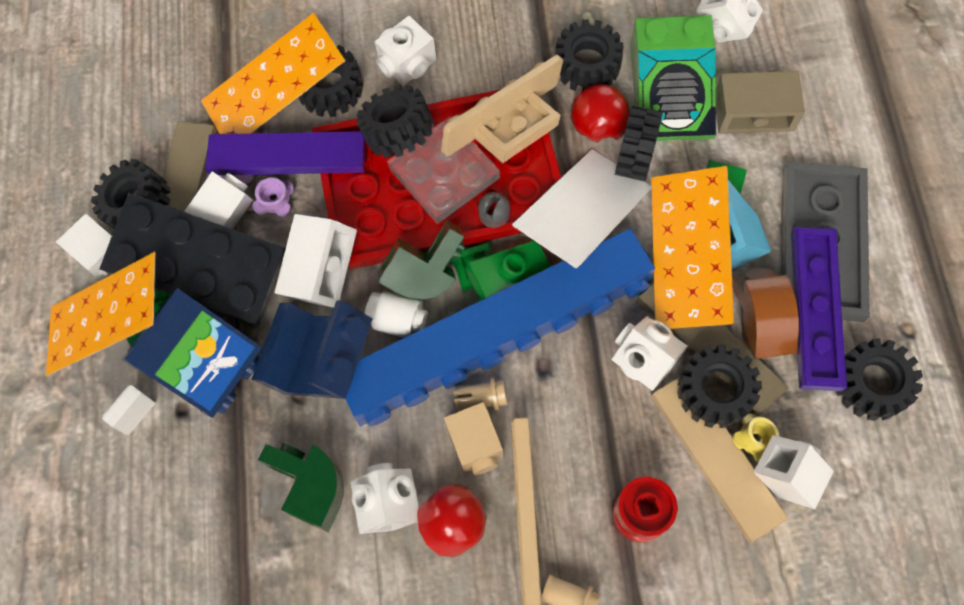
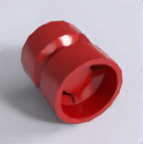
M650 476L638 477L629 482L616 498L612 509L613 523L618 532L627 540L636 543L651 542L668 531L675 522L678 512L677 498L671 487L662 480Z

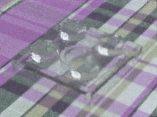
M451 117L433 128L430 137L424 136L426 142L422 146L416 143L414 145L415 151L409 153L408 149L403 150V156L396 157L395 155L388 160L389 169L437 224L500 178L499 169L473 141L448 157L441 152L443 128Z

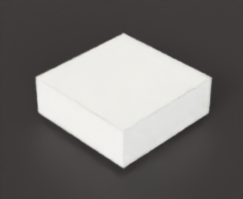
M128 385L103 414L101 419L129 436L156 403L134 386Z

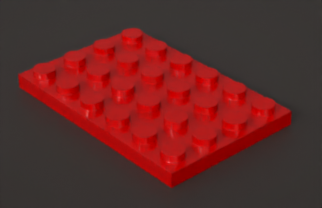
M499 89L427 104L434 121V127H431L433 132L430 137L424 136L426 142L422 146L416 143L414 145L416 150L409 153L408 149L403 150V156L396 157L395 153L392 152L390 158H385L382 153L379 156L374 154L373 150L371 151L366 143L365 173L320 174L328 219L357 230L347 271L383 263L398 238L426 253L446 220L461 228L464 235L462 242L465 243V246L522 234L523 232L512 226V224L561 179L549 132L504 163L476 139L448 157L443 154L441 147L443 128L452 117L460 116L475 107L482 98L494 95L501 90ZM357 119L314 127L312 132H360V129L357 125ZM491 192L502 194L510 204V217L508 221L496 228L484 225L478 216L480 199L485 194ZM492 202L487 214L493 215L497 202Z

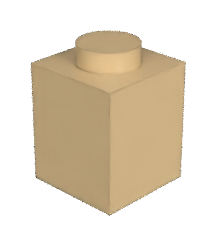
M484 402L443 418L464 474L473 470L474 475H480L498 467L497 460L503 458V448Z

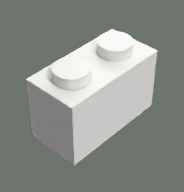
M294 214L275 294L334 308L336 301L340 300L357 230L332 219Z

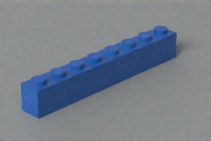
M632 229L621 232L601 242L577 269L566 261H562L360 359L346 397L347 404L360 427L368 424V426L378 425L391 417V411L405 404L407 407L416 406L429 398V392L443 385L445 389L457 386L467 379L466 374L480 367L482 370L491 369L505 359L504 355L516 349H519L520 352L527 351L541 342L540 337L554 330L556 334L563 333L574 327L578 323L577 319L589 313L593 316L602 314L614 305L613 301L625 295L628 298H633L642 294L650 287L649 283L651 282L655 267Z

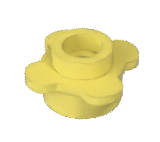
M749 413L742 419L743 426L740 431L734 433L733 443L738 449H744L752 454L754 460L759 462L772 436L780 437L776 425L771 420Z

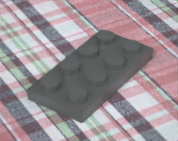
M787 161L783 168L782 275H787L794 291L791 232L794 227L836 229L842 319L865 322L870 317L868 168Z

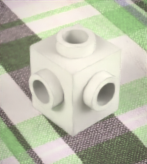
M702 0L695 12L698 16L712 15L714 38L720 43L748 38L763 9L757 0Z
M410 16L393 28L386 29L379 39L375 41L378 55L376 63L386 77L391 78L393 76L402 86L412 79L421 77L428 67L436 61L434 38Z
M646 316L636 326L629 323L615 341L620 348L612 358V361L618 364L623 373L629 378L639 380L653 391L666 377L688 346L676 338L666 324Z
M392 463L376 464L366 468V475L350 482L352 503L356 512L359 534L395 531L418 522L417 512L419 507L411 468L393 469Z

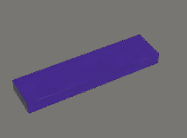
M361 131L209 134L205 169L209 175L211 172L217 175H226L227 173L231 175L365 173L366 141Z
M794 227L791 232L794 294L799 317L797 345L799 389L843 391L847 388L837 230L834 228Z

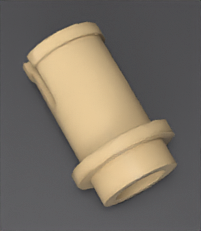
M492 377L490 379L491 382L454 386V396L457 397V399H454L456 411H462L484 402L486 408L494 407L495 411L500 410V406L508 405L504 380L496 381V378Z
M550 574L542 593L541 602L550 605H598L601 594L593 592V586L589 585V588L585 589L555 578Z

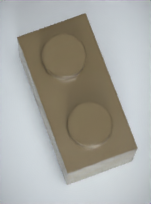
M775 69L768 72L746 73L744 71H733L721 74L716 87L718 134L795 131L805 113L799 71L784 72L783 70Z

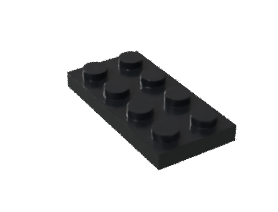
M128 193L99 270L114 274L155 252L154 289L170 294L178 288L202 306L259 325L286 248Z

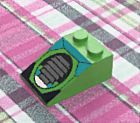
M712 15L635 18L630 43L635 106L663 112L656 141L715 139L716 47Z

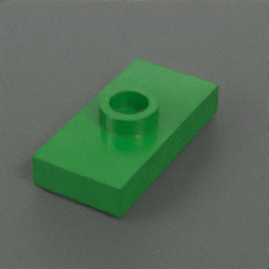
M531 241L469 262L465 267V271L481 301L551 267L540 244L536 241Z

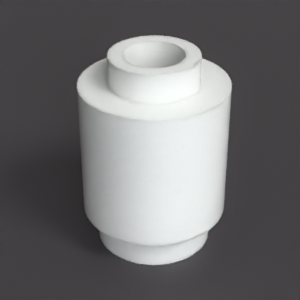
M386 290L382 293L373 292L365 309V314L373 318L371 325L374 330L401 338L424 329L428 319V311L423 310V301L407 298Z

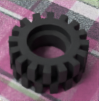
M589 19L582 20L581 27L574 22L570 24V31L565 28L561 32V38L558 37L555 55L563 59L560 81L564 85L571 81V90L576 91L578 86H582L583 91L589 86L602 83L611 86L613 79L616 80L619 76L624 46L623 42H620L621 36L619 33L612 34L613 27L609 24L602 29V21L595 20L594 26H589ZM590 49L600 53L603 59L595 64H585L578 61L574 55L580 50Z
M338 45L337 49L345 59V62L330 72L340 74L341 80L330 88H318L313 85L298 97L302 106L305 105L306 110L310 113L315 109L317 116L323 117L324 112L328 111L330 117H336L335 110L340 109L342 114L348 112L347 104L354 107L357 104L356 97L361 98L363 82L357 60H354V56L350 51L345 53L343 46Z
M401 85L394 86V91L390 92L389 88H385L382 90L383 95L378 96L375 93L370 96L372 102L365 101L361 105L363 110H358V119L356 121L368 147L377 156L382 153L383 157L390 158L392 152L395 153L396 157L403 156V150L408 149L409 153L416 150L414 147L416 143L422 146L426 142L424 136H431L433 132L431 127H434L433 117L419 89L416 88L414 90L412 86L407 85L403 90Z
M632 105L615 175L646 181L663 112Z
M125 159L120 161V168L113 164L109 167L111 174L107 176L103 173L100 176V179L103 181L102 185L95 184L93 189L98 195L91 196V203L96 205L92 208L93 213L98 215V219L115 229L128 193L133 194L137 190L135 194L137 196L163 205H169L170 198L166 194L171 193L170 187L166 185L168 182L145 163L139 162L137 159H131L130 162Z
M877 338L872 339L869 343L866 341L859 343L845 355L847 388L843 391H836L837 396L844 394L847 398L842 402L846 409L853 405L856 407L853 412L854 415L861 417L866 413L868 414L867 420L875 421L880 417L882 420H886L894 415L896 416L915 403L918 399L915 395L922 391L923 384L916 383V381L921 379L923 375L922 370L913 371L912 369L914 365L919 363L915 356L909 360L904 357L909 351L907 348L901 346L895 350L893 349L895 341L887 340L881 344V339ZM876 365L883 368L889 374L892 380V389L888 394H876L865 385L862 377L865 367Z
M711 345L704 347L701 353L696 352L690 358L678 379L677 385H680V389L677 392L678 399L683 398L684 400L682 408L685 412L691 410L694 414L691 418L694 421L698 422L700 419L706 421L704 426L712 428L715 424H719V428H726L731 423L735 425L759 401L760 395H758V392L762 389V381H757L756 378L760 372L757 367L750 368L749 364L752 359L748 355L743 359L737 356L740 350L735 347L730 352L725 351L726 345H717L715 350H712ZM711 372H721L729 376L735 387L733 398L728 401L718 402L708 397L703 389L704 377Z

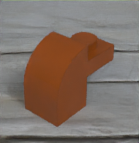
M752 268L746 272L732 274L733 292L743 307L742 337L754 358L760 359L797 354L799 333L798 309L795 294L787 275L776 276L772 269Z

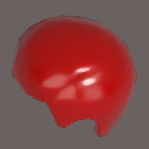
M597 84L585 88L573 100L570 118L579 134L586 136L596 143L605 138L618 140L625 133L630 108L628 102L618 89L605 84Z
M448 484L436 490L419 506L417 512L418 530L426 545L439 556L456 557L474 547L482 539L485 532L487 515L480 499L471 490L458 484Z

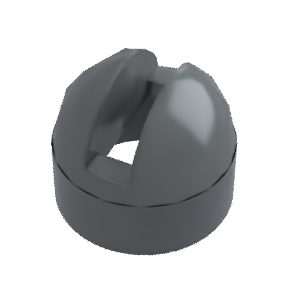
M496 192L485 194L478 204L480 221L492 228L504 225L510 217V204L506 197ZM492 202H497L493 215L487 214Z

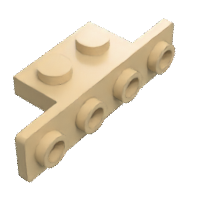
M555 55L546 62H539L530 72L519 79L509 81L503 89L494 95L482 98L475 107L464 114L452 117L443 128L441 152L448 157L476 139L504 163L557 127L561 115L543 101L540 96L558 84L563 59Z

